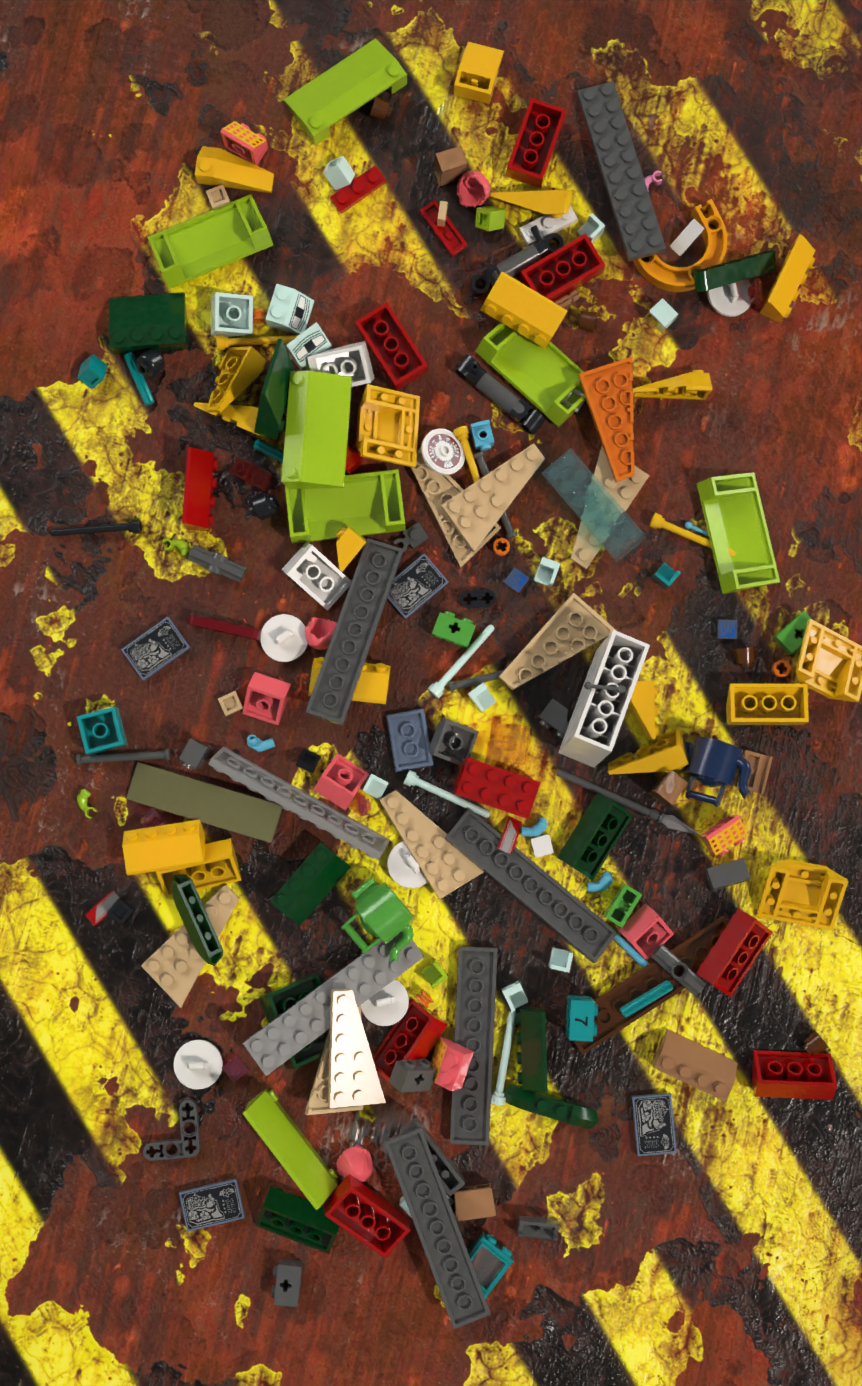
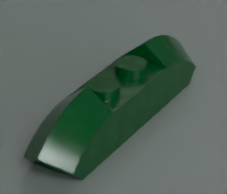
M174 875L172 880L174 903L192 944L205 962L215 966L223 956V948L195 885L187 875Z
M511 1084L504 1092L506 1103L525 1111L588 1129L599 1123L596 1110L588 1106L542 1092L523 1090L522 1086L517 1084Z

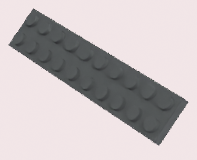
M614 82L577 90L578 100L628 261L665 252L666 246Z
M367 538L305 712L306 715L343 726L404 549Z
M469 808L444 839L588 960L595 963L618 932L515 846L512 854L498 849L502 835Z
M459 946L454 1042L474 1051L462 1088L452 1091L450 1144L489 1146L498 948Z
M421 1126L384 1140L453 1329L491 1315Z

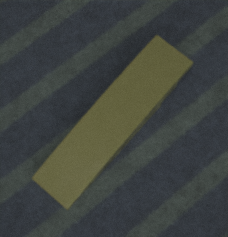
M137 762L126 798L193 820L200 819L203 823L269 843L273 842L283 809L281 805L139 762Z

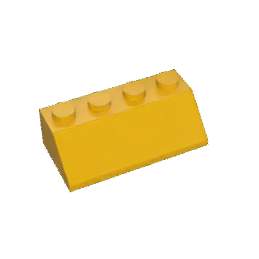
M799 234L791 246L759 313L779 323L783 318L787 319L792 310L789 307L791 301H796L800 293L797 289L799 285L804 284L808 276L805 272L807 268L810 269L815 261L813 255L816 250L803 235Z
M503 271L480 309L546 349L568 312Z
M325 657L314 658L308 696L312 695ZM365 662L352 701L386 704L391 666L383 663L370 664Z
M729 684L726 704L727 725H804L808 723L807 684Z
M200 819L124 831L122 847L127 876L204 864L206 835Z
M231 838L205 844L204 864L156 871L166 898L173 896L172 880L174 875H187L190 877L197 891L241 881L236 852Z

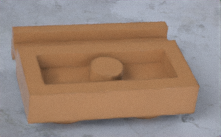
M744 750L743 758L751 766L747 788L751 792L764 794L773 757ZM739 769V773H738V777H737V781H736V785H735L736 788H738V780H739V775H740V769Z

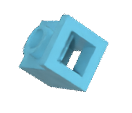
M485 420L470 425L475 450L486 451L491 449L495 442L490 421ZM485 433L487 436L481 438L479 434Z

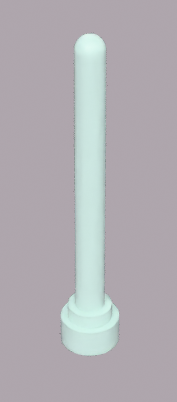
M488 625L440 681L432 683L427 688L430 693L438 699L443 695L444 686L494 631V626Z
M409 770L403 784L409 787L411 785L414 787L415 785L461 807L470 808L474 813L485 818L490 816L488 810L420 779L416 772Z
M510 1011L508 1014L496 1090L491 1094V1103L504 1106L506 1101L503 1089L516 1019L515 1011Z

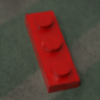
M375 165L354 179L349 185L330 196V200L339 213L342 214L384 185L386 179Z
M433 200L420 209V214L449 254L454 257L467 248L468 244L447 215L445 227L437 226L440 205L436 200Z

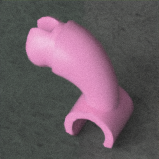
M655 171L653 175L644 178L647 189L651 182L654 185L662 183V179H655L656 176L662 174L661 171Z

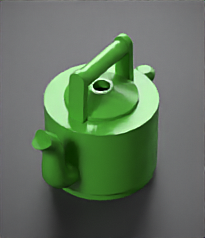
M369 878L359 888L351 892L352 897L357 901L355 908L358 912L341 929L347 932L362 950V954L381 940L385 944L389 943L401 932L402 936L392 946L389 956V962L393 959L398 962L399 952L412 941L414 933L410 924L415 918L385 882L378 885L373 878ZM358 915L363 928L369 934L378 938L369 946L350 925Z

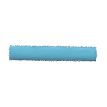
M617 933L614 940L642 968L647 966L649 963Z

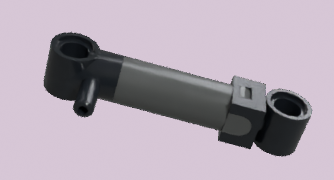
M537 225L531 227L530 230L537 242L484 270L482 274L475 275L469 283L470 292L475 296H480L488 288L491 290L502 271L511 277L520 274L522 270L563 247L564 241L562 236L552 233L543 238ZM549 240H554L557 243L556 249L549 246ZM475 281H481L484 284V288L481 290L477 289Z
M466 354L454 368V371L462 379L473 384L509 414L508 417L530 435H534L546 421L537 410L531 409L532 406L524 399H519L485 371L472 356Z

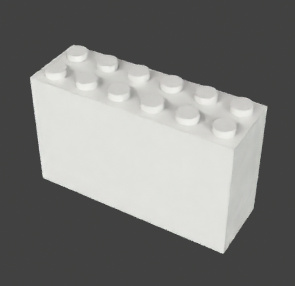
M615 630L604 640L595 652L584 684L590 682L595 685L613 687L624 685L626 691L620 694L618 691L595 688L587 690L583 684L558 753L595 767L612 752L650 647L649 644Z

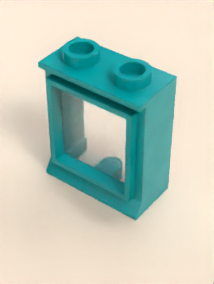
M482 1232L469 1248L468 1254L486 1299L511 1264L514 1263V1258L509 1248L506 1246L501 1247L496 1243V1238L488 1233L486 1235Z

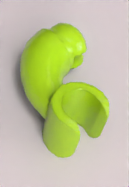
M180 539L162 540V543L170 542V546L164 548L165 551H171L175 546L181 551L182 556H189L190 546L187 542Z
M82 789L77 796L78 805L87 818H93L89 815V810L93 809L95 812H98L95 807H88L87 801L91 793L86 789Z

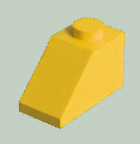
M349 525L346 529L342 527L336 535L338 538L336 546L339 570L342 572L366 543V539Z

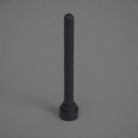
M140 518L131 519L128 523L57 528L51 529L50 535L66 536L129 531L133 534L142 533V523Z

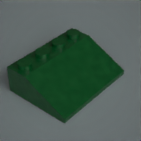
M185 292L110 298L108 331L109 345L113 354L141 353L148 349L156 351L189 349Z
M279 338L261 392L254 430L256 434L277 439L278 433L283 432L285 421L282 419L287 418L290 371H295L282 339Z
M318 973L259 995L268 1023L320 986L322 983ZM329 1029L284 1062L285 1069H296L320 1058Z

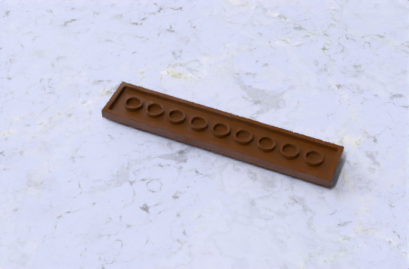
M724 916L719 917L669 951L696 974L700 964L704 962L710 949L718 941L721 932L727 927V920ZM653 960L647 966L636 971L594 999L596 1004H598V1015L594 1016V1022L597 1024V1036H593V1042L574 1041L582 1055H584L685 989V987ZM677 965L674 968L675 975H680L683 971L681 965ZM666 980L672 984V991L627 1018L622 1015L620 1008ZM564 1018L561 1022L566 1028V1018Z

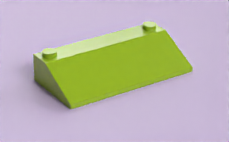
M375 38L283 100L316 146L331 136V126L388 89L391 94H394L406 86L407 74L397 59Z
M251 194L148 237L169 289L273 246L268 228Z
M500 323L482 339L475 351L558 427L586 399L585 395L580 397L572 392L574 389H577L584 394L578 377L584 371L552 342H549L546 349L503 323ZM572 392V394L570 395V397L568 398L567 401L570 402V403H572L573 405H572L571 407H569V406L565 405V404L562 403V402H563V401L569 396V394Z
M290 371L281 482L288 489L344 488L352 388L351 376L316 371Z
M399 469L345 475L344 488L288 489L285 486L292 544L338 539L336 537L337 533L342 527L346 529L348 525L361 536L406 531Z
M755 473L710 477L697 483L722 594L779 583L780 579ZM727 550L735 551V555L731 556Z
M267 1087L249 1101L242 1114L313 1207L318 1210L338 1186L339 1176L333 1168L330 1169L284 1110L278 1102L279 1097L275 1091H270Z

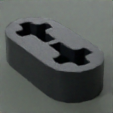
M469 590L463 592L460 596V604L467 609L489 608L496 601V595L491 590ZM485 594H489V597H492L493 600L486 604L485 600H479V598H484ZM466 595H470V598H477V601H471L470 605H467V602L463 601V599L466 598Z

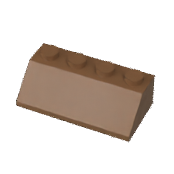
M667 1029L651 1065L661 1072L726 1102L734 1085L738 1062Z

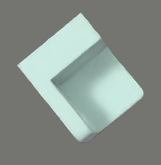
M344 156L328 162L323 171L335 190L349 185L355 176L354 171Z
M591 213L588 221L577 231V235L580 237L586 233L593 244L603 234L605 225Z
M663 298L649 311L659 322L657 328L661 332L671 325L678 316V313Z
M542 557L534 581L552 587L561 563Z
M484 682L468 693L469 698L481 713L496 702Z
M371 774L362 791L380 800L389 783Z
M552 947L549 968L569 973L573 953L568 950Z
M519 981L501 989L512 1012L516 1011V1008L528 1003V999Z

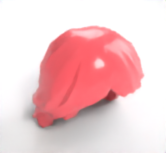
M467 171L458 181L457 195L460 204L465 207L480 206L490 195L491 185L480 171Z
M312 617L308 626L305 627V637L309 646L318 650H328L337 622Z
M360 1145L347 1148L339 1155V1159L336 1162V1171H338L341 1177L345 1179L350 1174L361 1183L371 1176L373 1170L370 1152Z

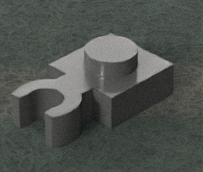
M418 522L404 531L403 535L405 538L396 539L394 545L402 543L404 545L402 548L404 553L409 545L415 549L427 541L429 537Z

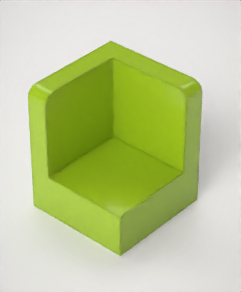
M492 205L477 208L475 227L486 231L503 229L506 209Z
M436 959L421 971L433 989L448 977V973Z

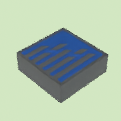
M514 567L503 584L519 594L530 578Z
M718 619L717 639L736 640L737 620Z

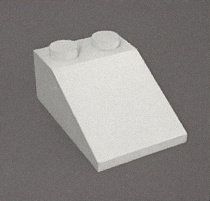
M366 341L307 356L310 371L351 376L352 387L368 384L374 380Z
M308 541L282 568L291 579L327 611L352 582Z

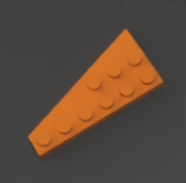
M633 356L578 375L615 483L635 475L632 393Z

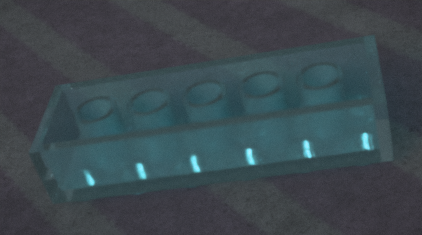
M571 448L542 472L548 483L616 563L646 538L643 531Z

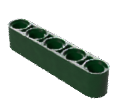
M775 250L763 251L693 272L695 291L703 292L778 270Z

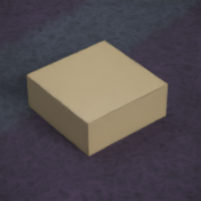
M223 184L206 191L212 209L230 203Z
M440 201L437 226L445 227L448 202Z
M236 691L218 698L225 716L243 709Z

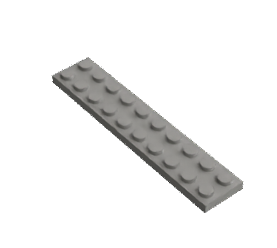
M224 746L209 762V765L217 772L225 773L233 781L246 785L249 790L257 791L264 795L267 800L280 804L285 810H291L299 818L314 823L317 828L330 832L333 837L346 841L352 848L362 850L370 858L379 860L390 839Z
M400 932L387 944L381 940L244 1041V1046L265 1076L330 1028L331 990L350 988L353 991L357 1007H359L425 956L413 939L399 952L398 962L394 959L389 962V956L392 946L401 938L402 933Z

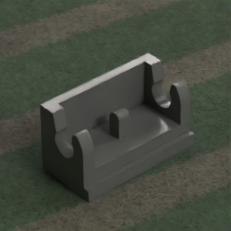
M744 858L706 869L711 892L746 882L751 878Z
M519 1215L518 1237L558 1241V1219Z

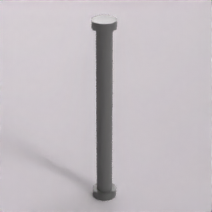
M482 451L474 454L473 457L474 460H477L484 477L490 472L483 457L485 454ZM505 511L501 516V521L508 540L516 537L517 532H514Z
M504 670L454 683L450 681L448 682L450 692L453 693L457 689L497 680Z
M165 749V751L87 756L77 754L76 761L78 766L83 763L166 759L167 761L171 760L170 749Z

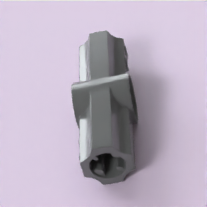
M196 545L189 552V561L205 567L206 570L218 576L223 575L235 582L241 583L246 574V567L230 561L229 558L219 553H212Z
M663 944L653 951L651 957L694 996L704 989L706 983ZM677 965L683 967L680 975L674 974V968Z

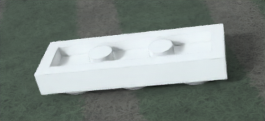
M570 205L568 214H562V218H551V215L546 214L520 227L519 232L528 247L537 242L530 230L531 227L537 225L543 238L576 223L578 218Z

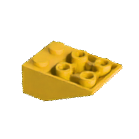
M468 42L454 83V95L490 104L504 51Z
M637 681L628 708L646 740H655L659 734L658 724H655V716H658V705H655L654 698L658 695L657 685H654V681Z

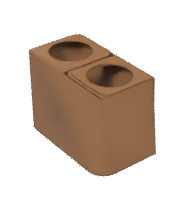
M461 146L435 153L433 169L439 186L459 181L460 177L466 172L467 161Z
M674 771L666 772L648 794L666 807L672 806L688 782Z
M491 1183L461 1187L454 1193L458 1221L496 1216Z

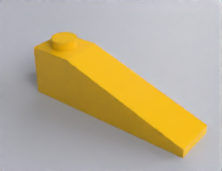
M202 146L197 156L195 177L198 184L213 186L223 184L224 187L272 193L274 173L221 148Z
M572 191L490 192V197L551 215V218H562V214H568Z
M252 346L229 347L219 365L221 373L215 379L217 387L211 393L207 407L208 412H222L263 371L267 360Z
M694 370L686 374L633 388L632 393L633 397L706 400L712 391V384L709 373H704L703 370Z
M194 402L193 406L208 412V403ZM228 405L222 412L208 413L215 416L219 415L223 420L237 423L236 426L254 433L259 407Z
M680 729L656 737V742L651 745L643 744L637 752H628L609 762V775L683 769L686 765H689V757Z

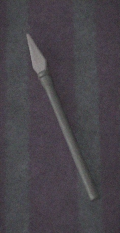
M558 769L556 776L595 793L599 792L617 803L645 814L649 818L657 820L658 823L664 824L669 829L698 835V832L673 815H665L663 812L645 807L562 769Z

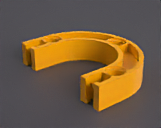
M712 199L708 200L702 208L703 211L707 210L708 218H705L701 212V204L696 206L692 212L693 218L704 227L701 233L705 241L704 256L697 263L688 267H673L664 263L657 255L648 256L649 262H644L641 258L633 260L639 273L650 284L671 292L690 291L695 289L694 278L691 275L694 271L722 263L727 249V232ZM713 224L716 227V229L712 230L708 227V225Z

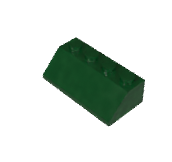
M597 792L557 858L593 880L633 815L615 801Z
M320 842L270 902L283 914L301 926L351 866L324 842Z
M543 1007L519 1008V1013H516V1025H520V1032L516 1033L517 1044H520V1052H517V1064H521V1072H517L518 1084H521L523 1090L548 1093L545 1011Z
M271 1186L255 1225L327 1254L340 1227L325 1216L323 1206L316 1210L310 1201Z

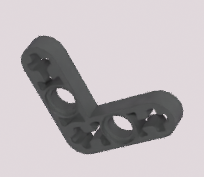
M184 1099L179 1106L181 1138L157 1140L147 1143L143 1149V1155L147 1160L189 1158L198 1154L201 1148L198 1105L194 1099ZM189 1103L190 1106H193V1109L190 1111V1117L194 1116L195 1118L184 1120V1117L188 1116V1112L183 1107ZM188 1122L195 1125V1131L192 1133H188L184 1128ZM196 1136V1138L192 1139V1145L196 1146V1148L191 1152L190 1149H187V1146L190 1144V1138L185 1139V1137ZM161 1145H163V1150L157 1151L154 1156H152L151 1152H148L151 1146L156 1150L160 1149ZM167 1145H176L177 1152L175 1154L168 1153Z

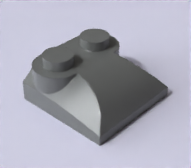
M443 718L438 723L432 738L430 754L462 766L464 757L470 758L479 731Z

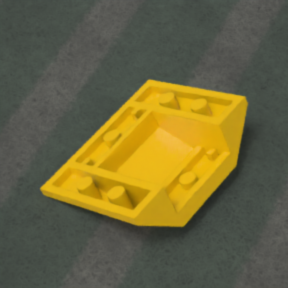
M366 385L358 409L356 447L361 457L413 468L416 467L420 396L374 385Z
M809 619L796 667L799 683L807 684L809 689L829 699L859 702L862 691V646Z
M790 859L773 864L770 867L756 915L768 919L833 930L848 885V879L822 865Z

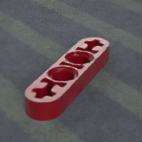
M189 615L187 624L252 640L259 641L261 631L200 616Z

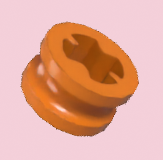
M253 310V323H266L265 315H267V310Z
M505 538L495 540L493 544L494 553L498 556L506 555L510 550L509 541ZM498 543L506 544L507 547L504 548V552L501 549H496Z
M779 660L772 665V673L778 678L785 677L790 673V664L785 660ZM780 664H783V668H786L782 674L776 669Z
M421 989V993L419 995L416 994L415 997L428 1008L429 1003H433L434 1000L426 991Z

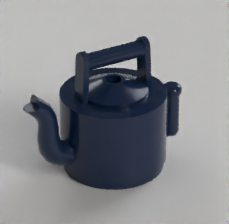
M697 736L694 743L687 741L684 743L689 757V765H686L684 769H686L685 773L690 775L685 795L687 799L692 798L719 807L726 787L734 786L738 769H740L738 780L739 792L743 799L746 798V795H751L747 788L751 766L742 757L743 750L741 748L702 736ZM695 779L702 785L710 788L720 787L718 796L714 797L692 791Z

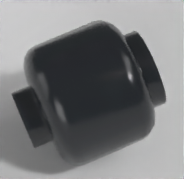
M148 349L136 361L138 371L149 378L157 375L165 367L164 356L154 349Z
M265 492L252 498L249 508L254 517L257 516L260 520H265L277 514L279 503L274 494Z

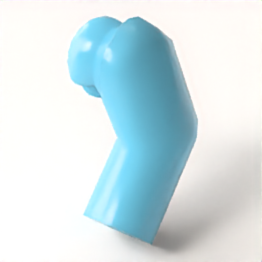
M253 734L247 737L248 746L257 752L276 747L273 738L262 741Z
M537 818L533 827H521V836H539L547 829L546 818Z
M604 872L599 882H587V892L605 891L613 883L612 874Z

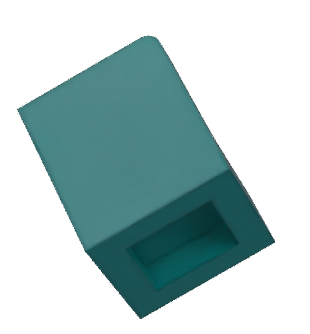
M92 354L81 364L77 378L93 389L104 380L107 364Z
M664 562L651 578L666 590L681 572L679 570L675 572Z

